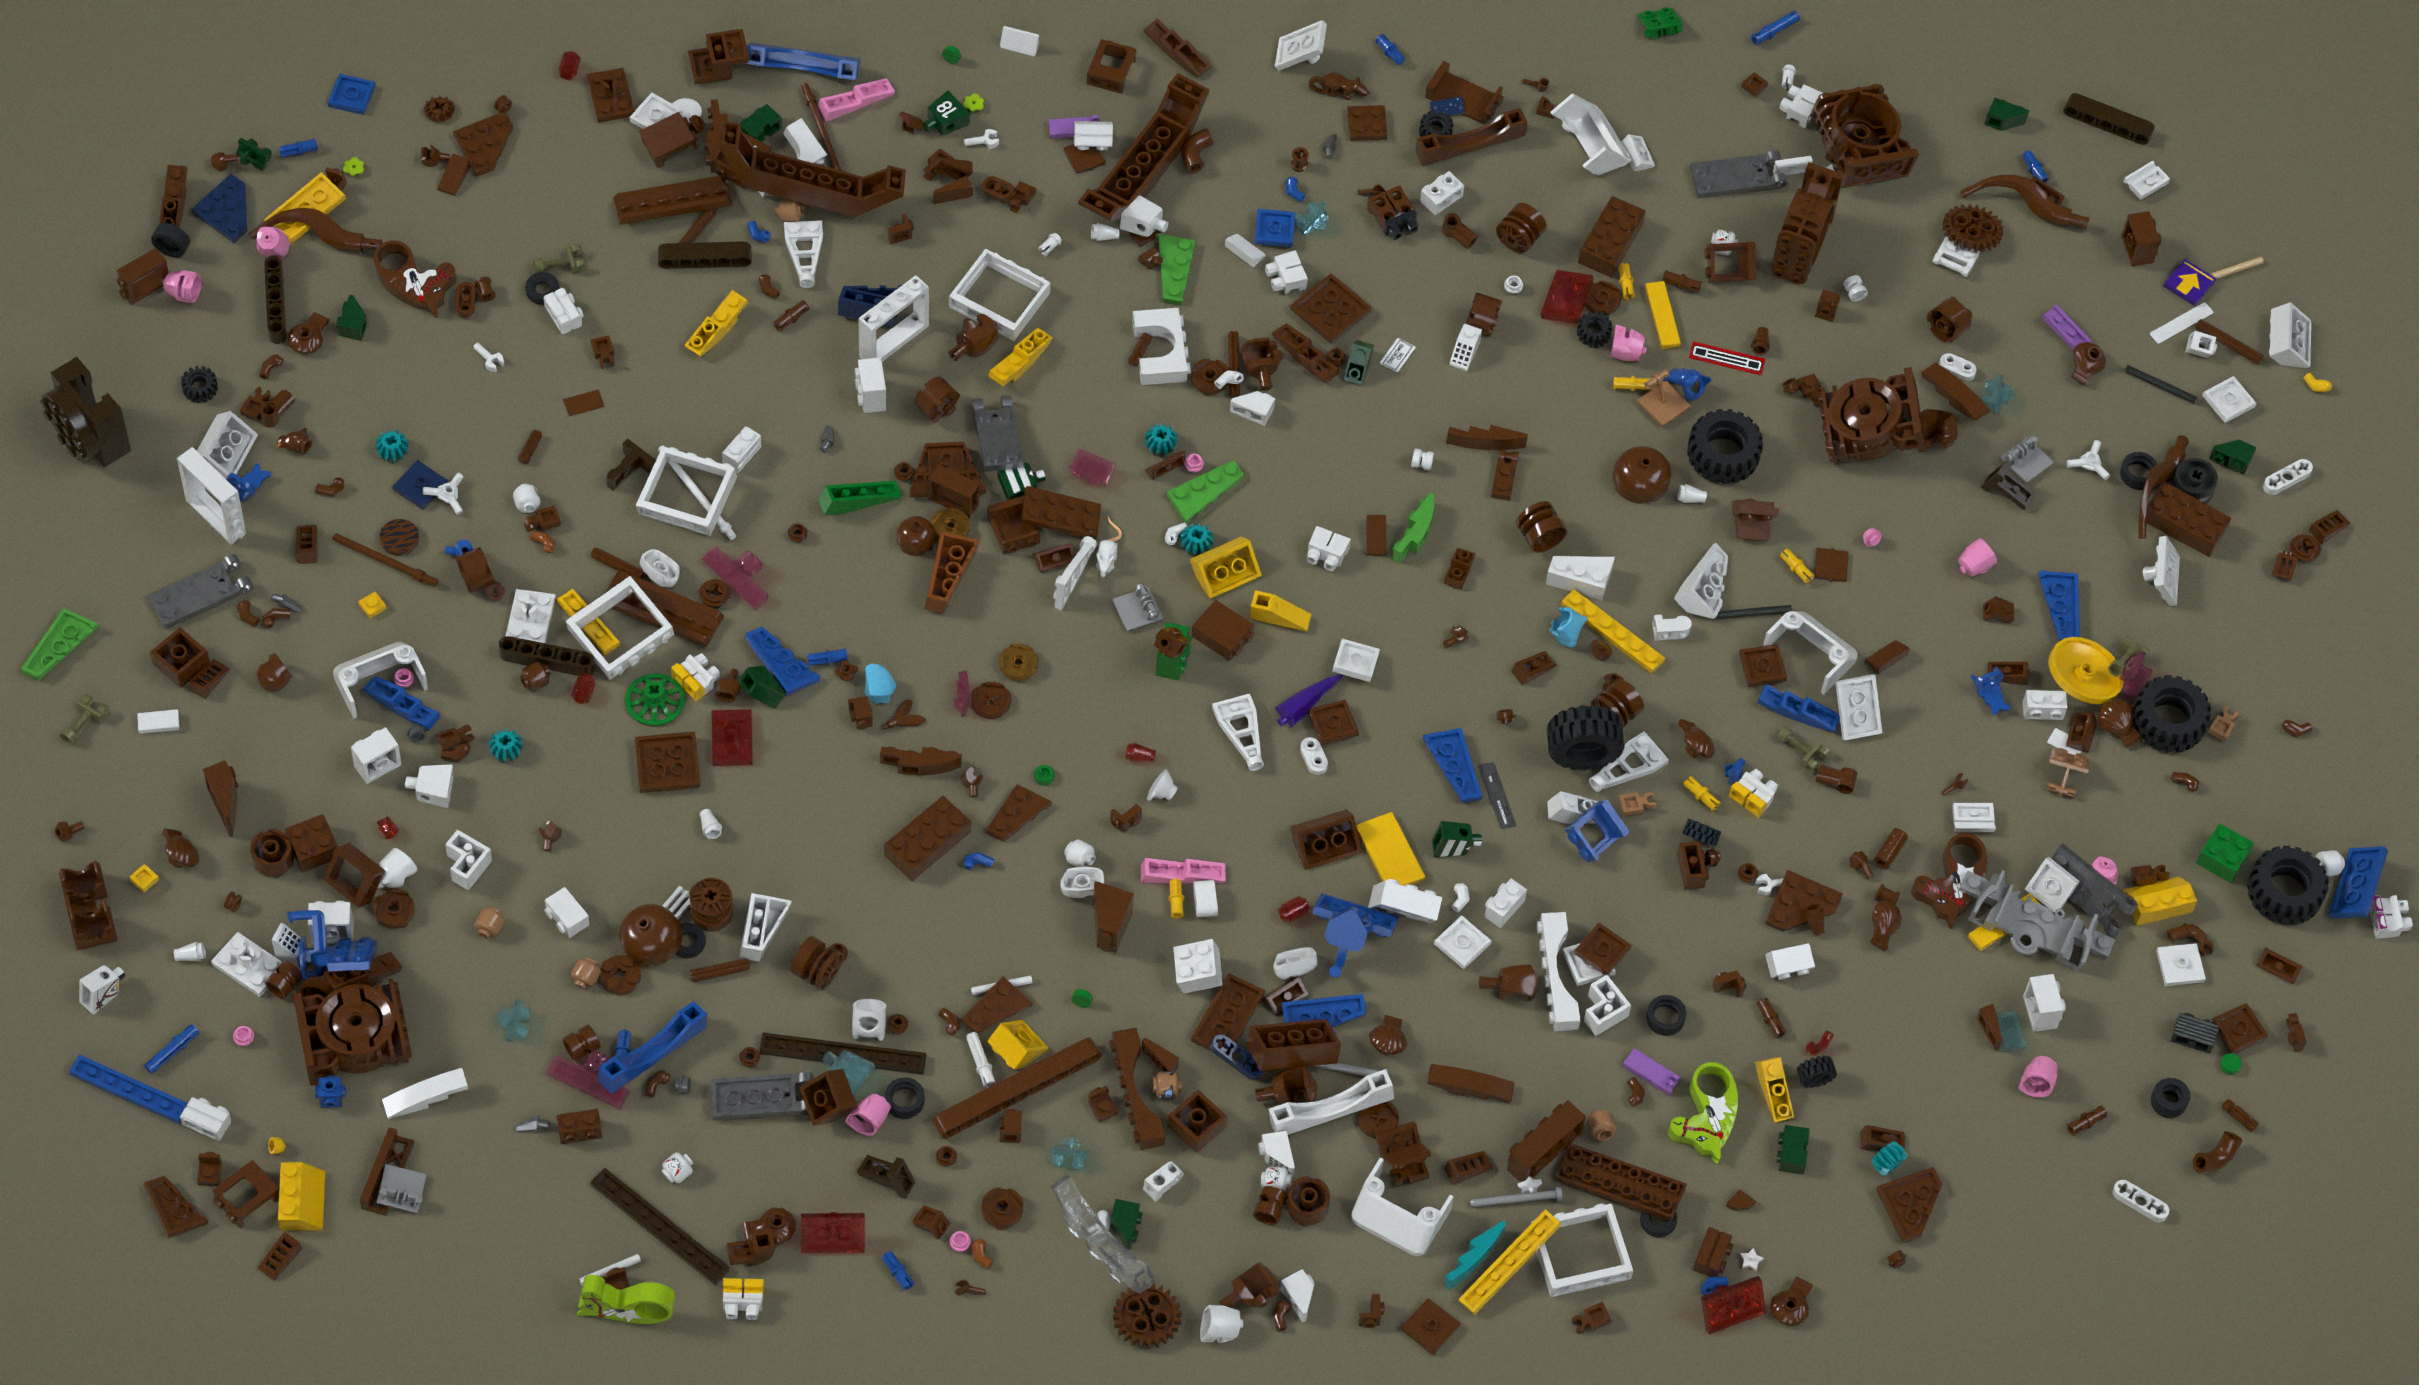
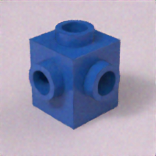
M326 1076L325 1078H319V1086H315V1098H319L321 1108L342 1107V1097H346V1087L342 1085L340 1077Z

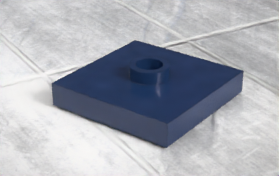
M417 460L392 487L395 492L424 510L436 496L423 495V487L438 488V486L448 483V480Z

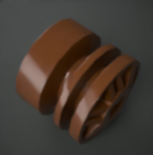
M1517 203L1502 222L1498 224L1496 233L1500 241L1508 249L1522 254L1526 253L1535 243V240L1544 233L1547 225L1541 213L1534 207L1525 203Z
M1547 501L1538 502L1526 508L1516 520L1517 527L1522 535L1526 537L1525 539L1532 551L1536 553L1552 549L1562 542L1567 535L1565 525L1558 518L1552 504Z
M1622 679L1615 680L1605 691H1602L1591 701V705L1606 707L1607 710L1611 709L1617 713L1622 720L1623 727L1629 723V720H1633L1644 710L1643 700L1633 686Z
M705 878L698 881L692 887L689 894L691 919L702 930L708 932L719 931L725 928L733 917L732 891L728 884L717 878Z
M811 936L804 941L792 961L790 972L803 980L808 978L809 984L815 985L816 988L822 991L833 981L842 965L843 954L835 951L832 947L826 948L824 942Z

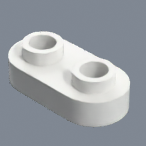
M1950 353L1944 354L1940 358L1939 365L1958 379L1963 381L1974 379L1977 369L1972 362Z
M1305 738L1300 746L1301 755L1309 772L1314 775H1321L1327 770V758L1317 739Z

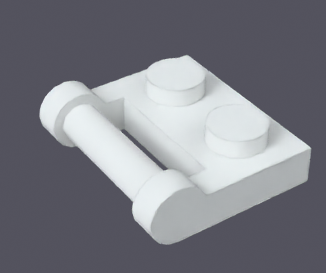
M1945 237L1932 263L1936 265L1941 264L1961 273V276L1967 278L1979 257L1980 251H1977V253L1974 249L1967 251V247L1960 249V244L1954 246V240L1948 241L1949 237Z

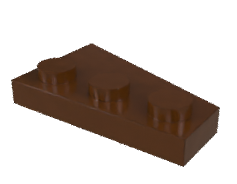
M1016 784L988 826L987 834L1005 842L1022 829L1024 824L1031 819H1035L1044 809H1048L1052 805V801Z
M1002 976L961 1021L972 1032L978 1034L998 1022L1015 1015L1017 1012L1032 1006L1033 1003Z
M165 1176L144 1182V1188L168 1238L208 1225V1219L204 1215L201 1216L196 1211V1207L191 1202L189 1203Z

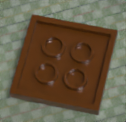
M1330 273L1291 304L1290 310L1332 344L1368 315L1372 307Z
M695 731L635 737L640 793L700 788Z

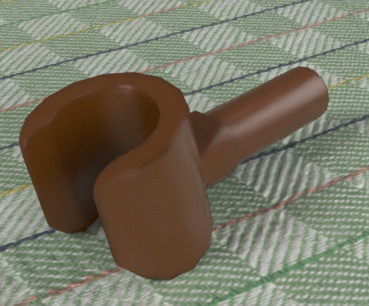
M1541 78L1538 82L1523 79L1522 83L1537 87L1539 92H1545L1549 80Z
M1380 184L1375 185L1373 189L1358 190V194L1377 195L1385 192Z
M1959 773L1954 783L1943 790L1942 794L1945 796L1956 788L1963 789L1968 779L1961 781L1963 773Z
M960 1280L955 1284L961 1287L954 1291L959 1296L965 1292L985 1294L986 1289L970 1286L966 1280Z

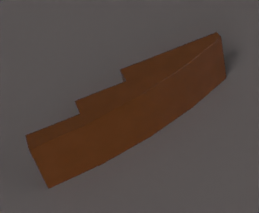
M1158 18L1144 29L1143 32L1163 52L1195 77H1200L1211 68V65L1187 39L1183 41L1173 29L1169 31Z
M1284 324L1272 333L1273 337L1296 361L1323 383H1327L1339 374L1338 367L1327 361L1325 354L1312 346L1311 339L1289 324Z
M1936 362L1922 371V378L1934 384L1936 392L1949 399L1950 406L1969 418L1977 421L1990 412V409L1972 390Z
M1490 425L1489 431L1470 426L1468 432L1449 427L1446 444L1482 450L1526 448L1528 434L1495 425Z
M1430 1065L1427 1084L1461 1096L1470 1094L1485 1100L1491 1097L1505 1103L1512 1101L1514 1082L1457 1067Z

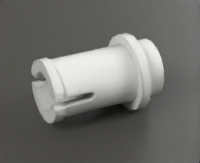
M1785 65L1782 69L1781 87L1783 89H1787V84L1788 90L1793 85L1794 75H1796V69L1793 65Z
M1057 233L1050 234L1049 238L1038 247L1039 252L1044 250L1041 254L1047 256L1056 246L1059 247L1061 245V237Z

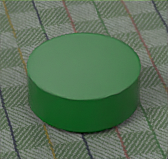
M946 46L942 51V56L948 63L956 64L961 59L960 51L954 46Z
M1048 765L1038 766L1034 772L1035 781L1042 786L1050 785L1054 780V770Z
M1077 989L1074 991L1071 1000L1075 1005L1087 1008L1090 1007L1093 996L1084 989Z
M2232 1053L2224 1055L2220 1061L2221 1070L2228 1075L2238 1073L2242 1065L2241 1059Z

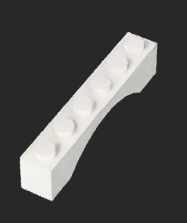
M1566 912L1541 913L1540 921H1537V932L1541 933L1542 939H1539V948L1544 953V957H1542V969H1546L1544 986L1545 988L1548 987L1549 993L1546 994L1547 1006H1551L1549 1023L1553 1024L1554 1031L1578 1030L1580 1025L1578 1002L1564 988L1557 970V954L1565 942L1568 933Z
M1385 1069L1365 1076L1351 1088L1332 1097L1308 1103L1287 1102L1269 1108L1270 1123L1274 1132L1287 1131V1135L1393 1100V1085Z

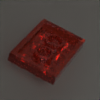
M1557 270L1541 310V318L1578 324L1594 281L1593 275Z
M752 709L712 710V766L753 765Z
M801 1213L802 1253H865V1213Z
M1759 1276L1731 1286L1721 1285L1715 1292L1701 1297L1705 1329L1709 1335L1766 1314L1763 1285Z

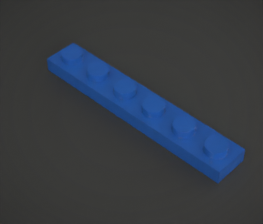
M80 1054L69 1070V1074L75 1078L180 1124L181 1114L188 1104Z

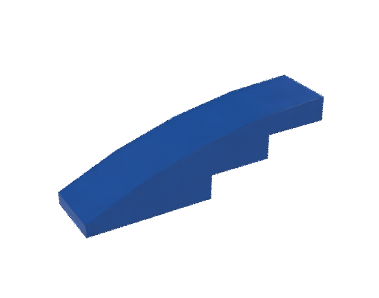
M374 676L363 688V691L374 700L409 722L424 726L427 731L441 717L439 712L424 706L420 699L407 694L404 688L378 676Z
M1767 684L1762 688L1757 701L1758 704L1790 719L1830 732L1836 730L1840 719L1838 713L1809 697L1802 699L1787 690L1782 693Z

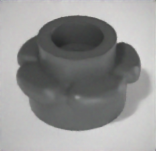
M417 724L413 725L407 730V736H409L413 743H420L426 738V728Z
M682 1074L680 1078L676 1079V1091H679L681 1095L689 1093L691 1086L690 1077H685Z

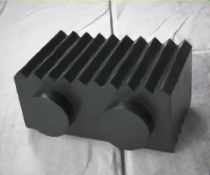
M2179 1013L2171 1042L2179 1043L2192 1049L2195 1048L2209 1054L2214 1046L2219 1025L2209 1019L2201 1020L2195 1018L2190 1013Z

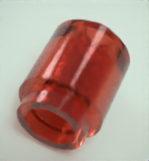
M573 51L563 53L559 66L561 78L572 80L577 75L581 60L577 53Z
M582 673L577 677L571 694L575 702L579 704L590 702L596 685L595 678L587 673Z
M1297 896L1281 904V907L1278 908V913L1284 923L1288 921L1293 922L1308 914L1310 907L1305 898Z

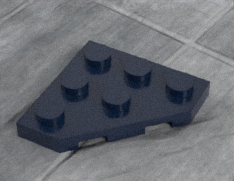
M230 174L192 208V214L231 242H237L247 232L245 183L233 174Z

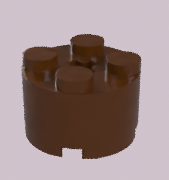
M1476 292L1466 324L1482 329V334L1491 336L1497 322V314L1502 300Z
M1950 297L1929 311L1927 322L1931 323L1932 327L1930 330L1936 338L1943 342H1953L1970 329L1973 315L1955 297Z
M938 376L929 380L925 384L927 388L923 392L919 390L915 397L914 403L933 423H936L946 414L950 416L956 410L955 404L960 394L945 379Z
M481 547L455 557L469 593L476 592L495 583Z
M268 829L267 832L256 834L250 844L254 868L259 873L278 878L289 870L293 864L294 855L287 834L278 829Z
M1309 1176L1295 1180L1289 1189L1287 1210L1292 1219L1301 1226L1313 1225L1322 1221L1329 1209L1330 1191L1328 1186L1318 1178L1313 1179Z

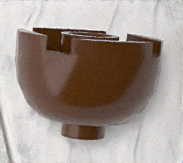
M921 516L909 517L901 522L898 527L897 544H899L904 553L910 556H921L924 552L931 551L935 545L936 536L933 525Z

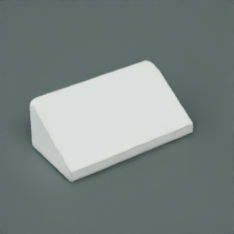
M1004 26L1000 47L1035 56L1039 48V35Z
M1628 134L1621 143L1631 157L1629 164L1633 171H1640L1655 166L1642 136Z
M1239 234L1225 239V247L1253 268L1266 257V254Z

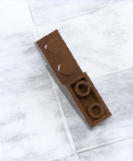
M718 99L711 100V107L707 108L708 119H712L713 123H709L710 131H707V138L704 139V149L709 152V154H705L706 165H710L711 172H714V161L716 159L721 160L724 156L719 147L722 121H728L727 114H720Z
M167 166L159 224L168 223L179 228L181 226L187 192V166Z
M882 746L880 763L898 766V774L935 775L961 768L962 754L955 751L938 750L935 747H923L920 754L913 750L904 751L895 747Z
M392 952L374 958L370 970L326 971L324 976L335 990L352 984L375 986L377 985L376 981L382 983L383 978L400 972L402 966Z

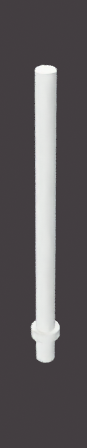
M660 446L658 448L659 452L661 451L663 446ZM667 460L706 511L709 512L712 504L679 463ZM720 515L717 521L720 527L719 530L725 533L730 540L735 539L736 534L731 529L730 523L725 522Z

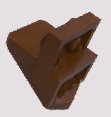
M1751 498L1732 501L1737 538L1759 541L1769 540L1771 520L1779 516V508H1774V502L1756 501Z

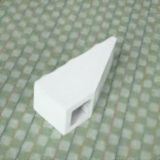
M1560 791L1547 801L1548 819L1572 824L1598 801ZM1590 819L1586 824L1596 823L1593 819Z

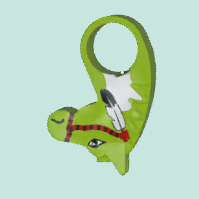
M1709 1062L1702 1064L1696 1069L1690 1082V1094L1699 1114L1692 1116L1690 1119L1684 1117L1672 1119L1668 1128V1136L1674 1142L1693 1146L1700 1152V1156H1710L1715 1164H1718L1721 1158V1149L1729 1138L1736 1118L1738 1093L1731 1072L1722 1064ZM1704 1074H1714L1723 1080L1726 1085V1092L1721 1098L1708 1096L1699 1089L1697 1078Z
M587 1275L583 1281L578 1305L580 1310L577 1312V1316H599L614 1321L634 1324L660 1323L672 1317L676 1294L670 1287L654 1282H644L618 1290L606 1284L605 1280L598 1275Z

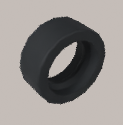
M162 223L155 229L151 236V242L161 253L177 258L185 254L190 245V238L179 227Z
M2133 452L2123 460L2120 469L2121 480L2132 489L2143 490L2147 477H2135L2129 472L2128 467L2132 464H2141L2150 471L2157 462L2147 453Z
M1660 995L1649 1004L1646 1016L1647 1024L1652 1031L1659 1035H1674L1684 1026L1687 1014L1686 1008L1682 1001L1675 996ZM1659 1007H1670L1678 1013V1020L1673 1024L1661 1023L1655 1018V1010Z
M908 1077L893 1080L886 1089L885 1099L891 1106L889 1113L894 1117L910 1119L922 1111L925 1104L924 1089L915 1079ZM901 1089L912 1090L917 1095V1101L910 1107L897 1106L893 1102L894 1093Z

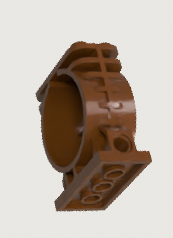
M1880 84L1839 90L1832 93H1822L1818 96L1811 111L1812 117L1816 119V126L1820 128L1819 131L1827 153L1837 162L1838 171L1844 174L1841 188L1908 177L1919 156L1916 148L1911 149L1907 141L1899 138L1901 131L1900 117L1895 108L1888 102L1889 98L1884 93V88Z
M1808 162L1802 188L1797 190L1778 235L1771 265V272L1775 277L1786 279L1795 284H1804L1807 281L1808 275L1822 247L1829 224H1832L1844 174Z
M1912 367L1904 368L1905 374L1890 376L1886 382L1876 378H1860L1844 384L1839 390L1836 385L1832 386L1833 392L1826 393L1825 387L1821 388V392H1818V399L1821 404L1820 413L1824 423L1822 427L1826 437L1825 447L1826 452H1828L1829 462L1838 465V459L1844 458L1845 463L1850 462L1849 457L1857 460H1876L1889 455L1897 448L1902 451L1918 448L1919 453L1927 452L1918 391ZM1886 403L1890 405L1889 417ZM1843 416L1848 427H1846L1845 424L1842 422ZM1856 432L1860 433V437H1856Z
M392 978L389 979V984L382 986L380 981H376L377 987H372L368 984L347 985L334 990L326 998L319 994L302 997L301 993L293 994L310 1086L318 1084L319 1078L335 1076L338 1070L355 1074L367 1073L384 1067V1064L388 1061H392V1066L396 1065V1060L404 1058L405 1063L409 1062L408 1058H412L398 982H393ZM377 1011L383 1015V1025L380 1032V1018ZM331 1020H332V1025H333L334 1033H335L336 1037H337L340 1041H338V1040L332 1035V1033H331V1031H330V1029H329V1023H330ZM356 1022L361 1023L357 1026H353V1024ZM374 1040V1046L370 1047L369 1042ZM347 1045L352 1047V1051H347Z

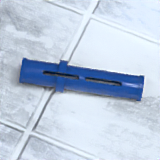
M1793 10L1774 23L1765 25L1759 32L1751 35V41L1753 44L1759 45L1767 39H1772L1778 32L1800 20L1798 12Z
M190 1024L179 1035H175L168 1045L144 1064L146 1070L153 1075L162 1065L181 1049L184 1050L187 1047L186 1045L200 1034L198 1029L193 1024Z

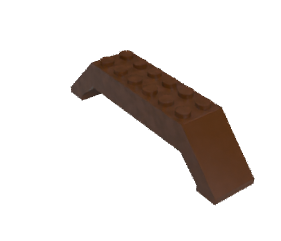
M1177 73L1168 84L1156 114L1099 188L1094 190L1088 188L1078 201V204L1109 221L1121 220L1123 211L1139 195L1144 198L1148 195L1181 152L1183 144L1192 134L1209 94V89Z
M726 120L722 121L719 147L745 188L852 217L903 197L905 169L887 165L886 169L862 177L753 147L741 130V124Z

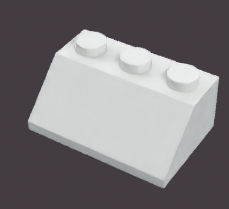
M2291 302L2271 309L2270 357L2280 365L2310 368L2311 320Z
M231 411L216 415L197 452L226 479L230 473L237 474L258 434Z

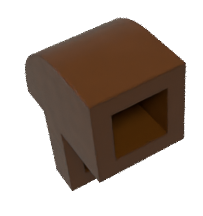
M771 1230L751 1232L748 1240L730 1242L726 1245L730 1265L749 1263V1266L761 1264L769 1260L776 1249Z

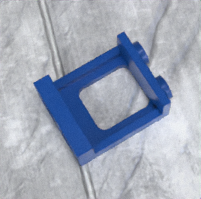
M1608 800L1598 801L1565 829L1568 839L1576 845L1580 856L1587 862L1599 859L1598 855L1618 838L1625 837L1630 832ZM1590 819L1595 821L1604 834V838L1593 848L1579 830Z

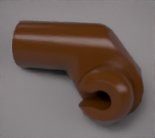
M461 743L453 751L443 749L441 751V759L459 762L470 753V746L468 743Z

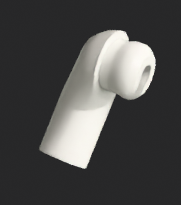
M1184 522L1167 529L1165 542L1168 545H1174L1177 542L1178 535L1182 534L1184 528L1187 527L1186 523Z

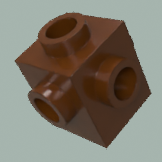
M1169 627L1161 629L1157 633V640L1154 646L1159 649V653L1173 659L1182 655L1190 640L1183 636L1178 628Z

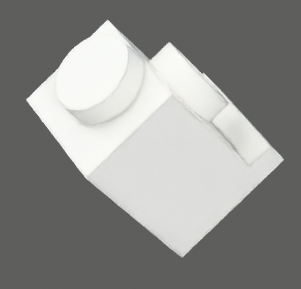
M2194 331L2189 335L2185 353L2209 358L2216 352V337Z

